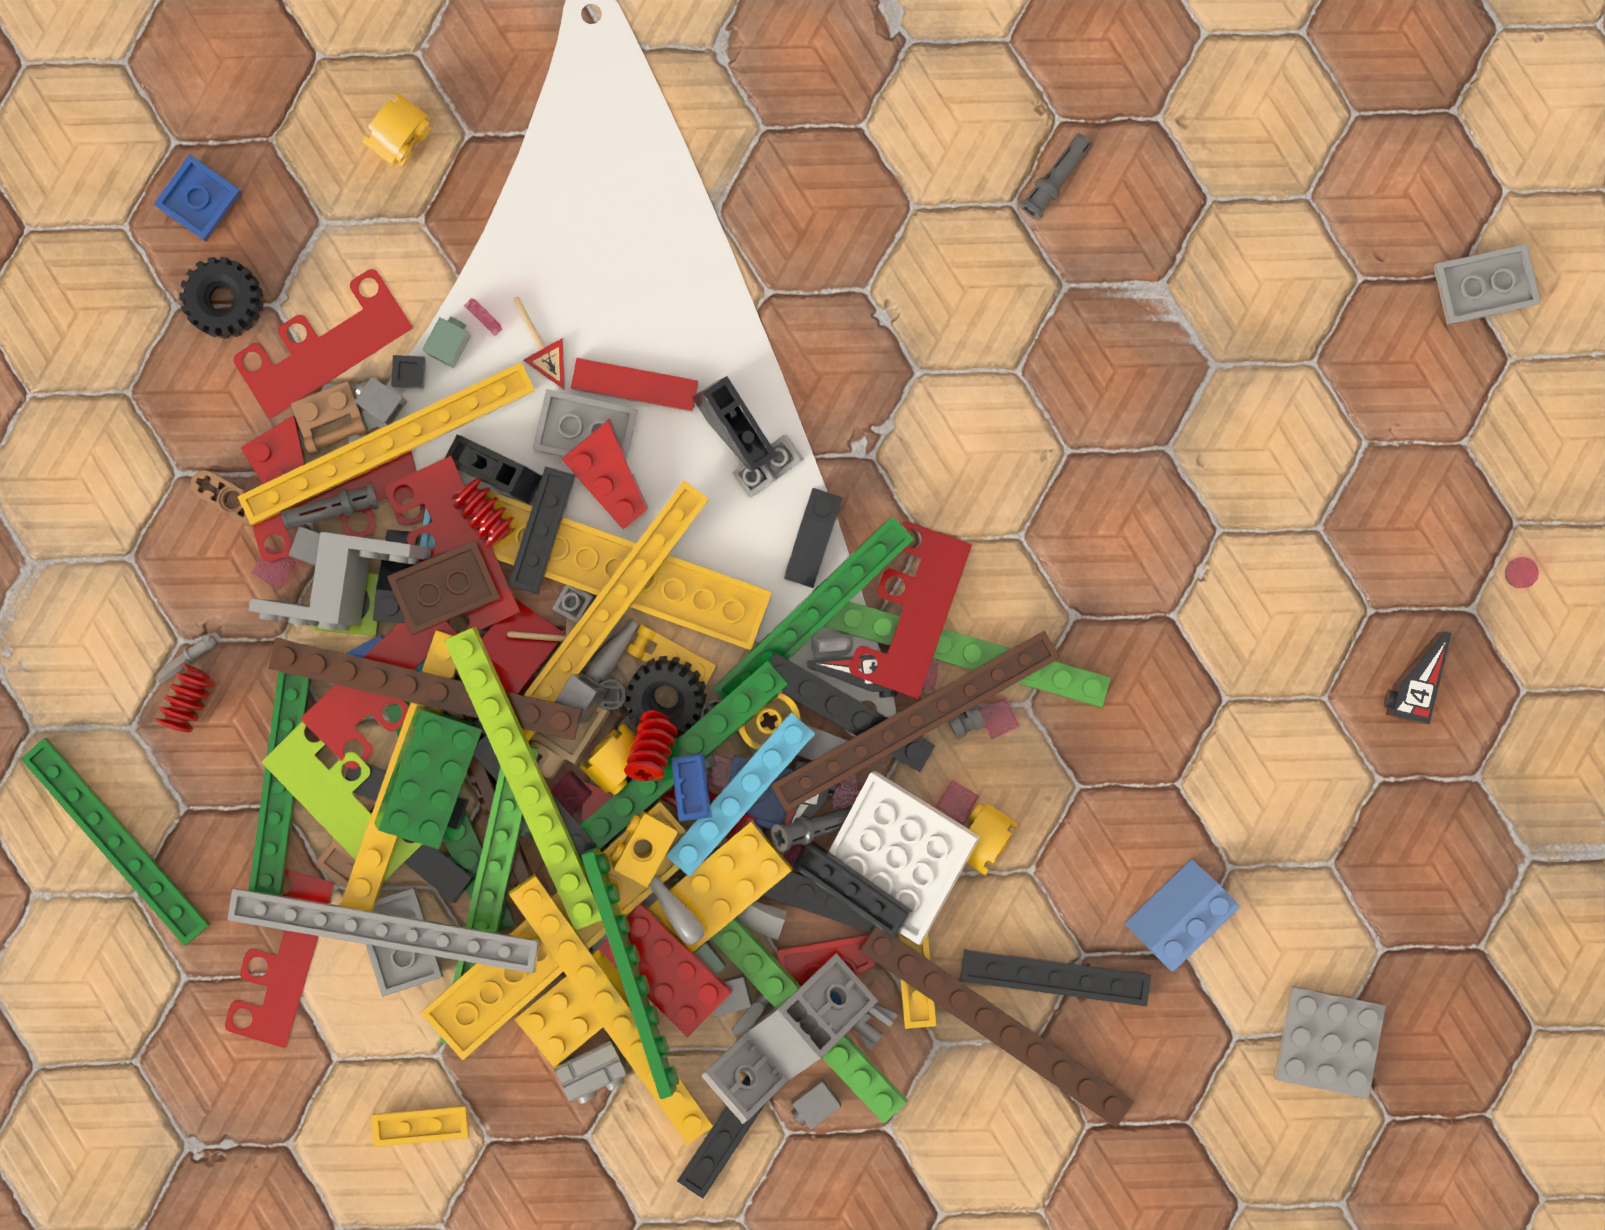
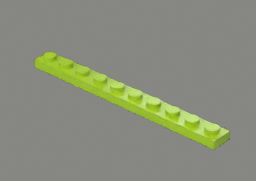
M476 626L444 640L575 931L601 921V915L587 872Z

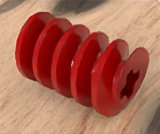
M480 477L462 487L451 500L457 498L453 505L456 510L465 508L461 515L464 520L473 517L469 524L471 529L481 527L477 534L480 539L489 537L485 546L490 549L509 536L516 527L512 529L509 527L514 520L512 516L505 519L502 518L506 510L505 507L494 509L498 501L497 497L486 499L490 488L478 489L482 481Z
M182 662L181 665L187 670V673H176L175 676L182 683L181 685H170V688L176 695H165L164 699L171 705L170 707H159L165 718H154V720L179 732H192L193 726L188 721H197L199 718L193 709L203 710L205 706L198 698L208 699L210 693L204 687H214L216 683L209 674Z
M651 710L641 715V722L637 727L634 743L630 749L631 754H629L627 765L624 768L627 776L639 781H658L664 778L665 772L663 769H666L668 766L667 758L672 753L670 748L675 743L673 737H676L678 733L677 727L670 723V719L665 714Z

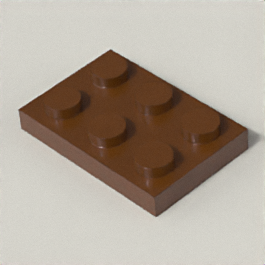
M476 541L387 576L411 635L425 631L500 599Z

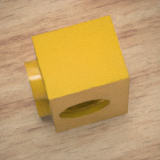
M642 810L639 816L634 814L626 828V831L629 833L624 844L620 842L617 844L610 859L614 861L612 864L613 870L647 888L678 831L675 827ZM641 839L648 840L651 844L650 850L644 855H638L633 850L634 844Z

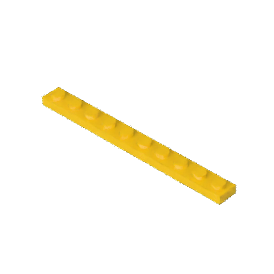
M522 362L237 497L250 524L254 526L281 513L282 510H288L535 392V389Z
M683 480L526 691L525 696L551 702L556 701L570 676L582 672L709 501V498ZM522 728L529 743L536 732Z
M439 630L435 631L422 669L423 672L455 679L457 668L444 640L453 635ZM410 703L340 906L374 911L399 839L397 836L378 831L374 822L417 706L416 703ZM421 705V706H424V707H427V708H430V709H433V710H436V711H439V712H442V713H443V711H444V710H442V709H438V708H433V707Z
M534 874L509 891V896L688 1145L712 1128L711 1121L680 1078L673 1096L660 1100L630 1007L538 877Z

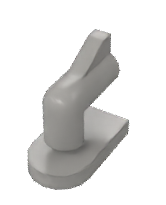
M841 632L813 635L811 648L814 659L847 655L853 648L852 638L848 634Z
M877 1002L852 1028L860 1034L866 1048L871 1050L883 1033L868 1023V1020L874 1015L890 1027L899 1012L886 1008Z

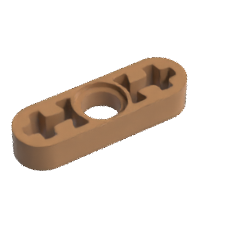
M206 470L199 471L192 477L190 486L192 492L197 497L252 527L246 514L244 513V517L241 516V513L244 512L241 503L235 509H230L225 504V498L228 493L236 491L242 495L245 490ZM210 477V484L222 490L218 495L209 490H205L202 493L203 487L199 484L202 479L207 481Z

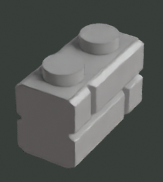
M612 1039L582 1052L554 1068L569 1102L571 1103L578 1099L580 1104L597 1096L595 1091L604 1086L608 1090H612L624 1084L625 1080L623 1077L629 1073L620 1050Z

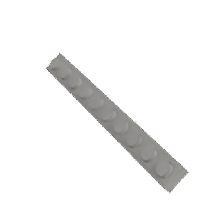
M241 888L232 889L227 919L235 922L529 973L536 972L541 941Z

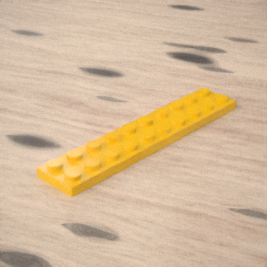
M489 491L486 499L497 497L498 501L494 509L505 507L506 510L502 518L505 519L512 516L514 520L509 527L511 529L516 527L509 536L492 549L497 560L514 566L533 506ZM563 517L545 577L598 596L637 543ZM668 555L630 608L751 651L772 592Z
M659 801L647 813L677 829L678 833L668 849L669 851L686 830L663 803ZM627 831L601 852V854L605 853L608 857L611 869L608 875L611 884H616L620 894L618 906L621 915L625 914L626 916L653 893L649 885L646 888L613 870L612 864L614 861L610 857L619 842L624 844L629 835ZM641 839L634 844L633 850L638 855H644L650 850L651 844L648 840ZM665 855L653 878L658 876L662 883H664L680 868ZM556 892L551 897L572 925L558 892ZM527 919L508 934L541 940ZM602 920L576 931L588 949L606 934ZM541 940L536 972L529 973L476 963L423 1009L421 1014L456 1054L464 1060L558 977L563 970Z
M753 820L704 860L690 877L686 875L669 890L691 910L704 926V936L693 945L686 944L693 952L793 870ZM656 900L648 908L679 937L668 920L660 901ZM599 950L595 951L592 955L629 1006L618 969ZM567 976L514 1019L554 1068L603 1028Z

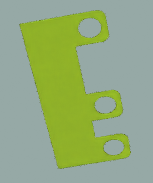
M301 722L262 763L356 860L372 814L352 795V792L369 777L370 768L355 752H347L343 761L339 760L328 770L315 756L325 744L321 740L319 742L308 741L304 734L306 725ZM348 761H355L361 767V775L355 781H348L342 776V766ZM399 837L384 881L422 844L416 842L407 843Z

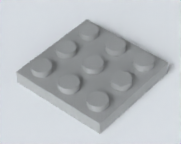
M1291 986L1274 1079L1369 1098L1386 1005Z

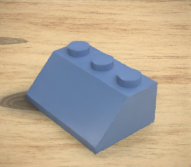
M1190 859L1124 924L1167 969L1174 972L1241 906L1193 859Z

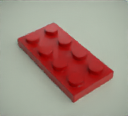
M642 902L627 917L630 925V932L627 934L631 945L635 944L639 952L640 963H637L640 974L645 975L649 983L650 993L647 994L648 999L688 1038L733 990ZM607 938L597 949L617 968Z

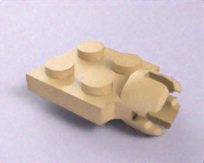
M598 706L589 722L579 723L575 740L536 732L531 739L530 745L539 747L536 761L543 777L552 779L566 761L577 765L611 712Z

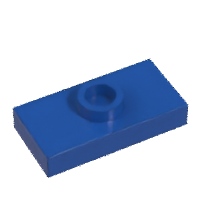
M704 754L671 758L679 821L711 818L712 813Z

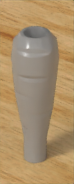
M630 619L625 627L591 658L584 668V674L598 684L606 680L616 667L629 641L640 625L633 619Z
M655 876L651 880L649 887L660 901L668 920L684 943L693 945L704 936V926L691 910L669 891L659 877Z

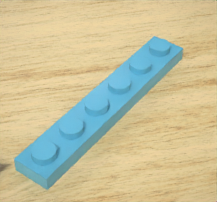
M790 712L711 802L712 817L697 819L668 851L666 857L690 877L815 733Z

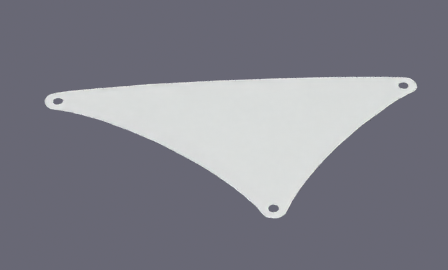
M566 0L550 68L519 154L473 252L429 327L409 354V356L426 358L424 389L393 388L391 386L392 378L386 384L388 388L408 401L393 422L522 362L535 392L412 450L416 470L418 471L443 460L458 434L514 460L540 475H543L545 466L575 475L562 461L563 457L533 450L546 389L638 409L627 463L636 478L648 509L623 530L576 477L563 517L637 543L683 480L709 498V501L669 555L771 591L772 595L755 639L757 642H760L850 555L838 519L836 518L814 588L784 579L813 488L827 492L779 364L722 226L676 121L617 0ZM588 4H595L601 10V19L595 24H588L581 17L582 9ZM515 297L520 298L545 347L563 338L565 390L523 361V359L540 351L514 302ZM451 316L467 325L465 330L471 335L455 368L427 355L422 350L439 317L448 321ZM576 358L698 380L697 393L715 381L728 376L769 443L772 444L781 436L787 435L804 460L750 498L732 473L743 463L708 424L696 403H694L693 412L573 390L571 389ZM364 409L362 412L368 431L374 427L383 428L387 426V424ZM367 433L361 436L356 434L348 437L349 443L366 436ZM458 470L463 484H468L476 479ZM482 481L478 486V489L479 487L483 489L489 487L491 492L525 503ZM535 494V496H534V498H533L531 504H528V505L533 506V503H534L536 494ZM860 590L850 602L866 606L862 591ZM822 627L815 635L840 632ZM848 634L853 640V648L850 653L844 656L814 659L811 637L788 659L860 702L865 700L872 701L877 707V712L889 718L896 714L894 697L879 698V692H869L807 667V661L852 657L859 646H866L881 652L877 642ZM846 730L850 735H852V736H854V737L856 736V735H854L853 733H851V732H849L848 730Z

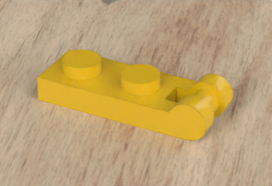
M640 624L637 630L639 634L635 642L629 644L626 652L646 663L653 658L655 661H658L660 656H667V660L670 661L673 657L680 658V664L684 665L686 661L692 664L690 670L692 672L698 670L701 674L699 681H704L705 685H707L717 667L716 665ZM649 640L657 643L652 655L644 651Z

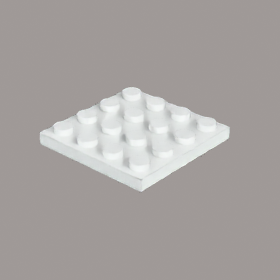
M873 771L869 774L829 852L913 910L900 933L920 945L926 938L981 836L880 773Z

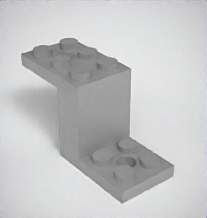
M320 532L310 605L250 598L248 611L259 612V619L279 620L291 624L312 625L324 629L349 631V625H361L370 558L416 565L419 564V559H430L432 548Z
M836 953L795 993L760 1018L701 1077L740 1122L744 1124L787 1081L821 1059L878 1000ZM830 991H835L839 994L841 1005L832 1002ZM739 1071L749 1075L750 1086L743 1085L738 1077Z

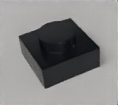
M393 355L391 386L393 388L424 389L426 358L421 356Z

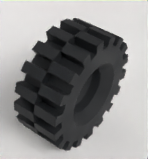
M215 257L207 258V263L199 261L195 264L198 267L195 271L189 269L186 273L189 276L188 281L182 280L180 285L184 288V293H179V300L184 304L181 306V309L188 316L187 320L202 332L215 338L219 336L222 339H229V335L235 337L242 335L241 331L243 329L249 331L253 327L250 323L253 319L258 321L260 317L257 314L258 309H263L264 304L260 301L263 291L258 286L260 283L257 278L242 264L235 260L231 261L226 257H221V260H217ZM219 287H228L234 294L233 304L226 310H217L211 303V295Z
M660 656L658 661H655L654 658L648 660L645 665H642L636 671L626 688L625 695H627V698L624 701L625 708H630L627 714L629 719L635 718L637 720L636 728L641 722L642 713L651 710L665 714L670 719V723L677 727L678 733L673 738H678L681 732L683 734L686 733L697 723L707 700V694H704L705 682L699 681L701 676L699 671L692 672L690 670L692 664L686 661L682 665L679 663L680 658L673 657L670 661L667 660V656ZM661 686L672 687L678 695L677 704L670 708L660 706L655 700L656 689Z

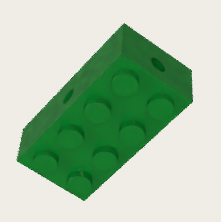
M417 704L374 822L378 831L439 849L482 729L476 723Z

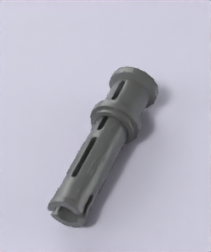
M1077 133L1044 178H1038L1034 182L1035 187L1028 197L1021 199L1018 203L1020 208L1033 219L1041 220L1043 217L1042 212L1052 200H1056L1059 197L1060 187L1085 154L1093 147V143L1083 134Z
M368 482L365 487L351 491L343 489L341 492H338L339 496L285 511L282 510L281 515L286 530L340 514L350 517L354 515V512L371 507L374 510L379 509L372 482Z
M853 805L808 819L802 816L795 818L793 823L774 825L771 829V838L775 848L780 852H785L793 845L799 843L807 845L812 842L814 837L841 829Z

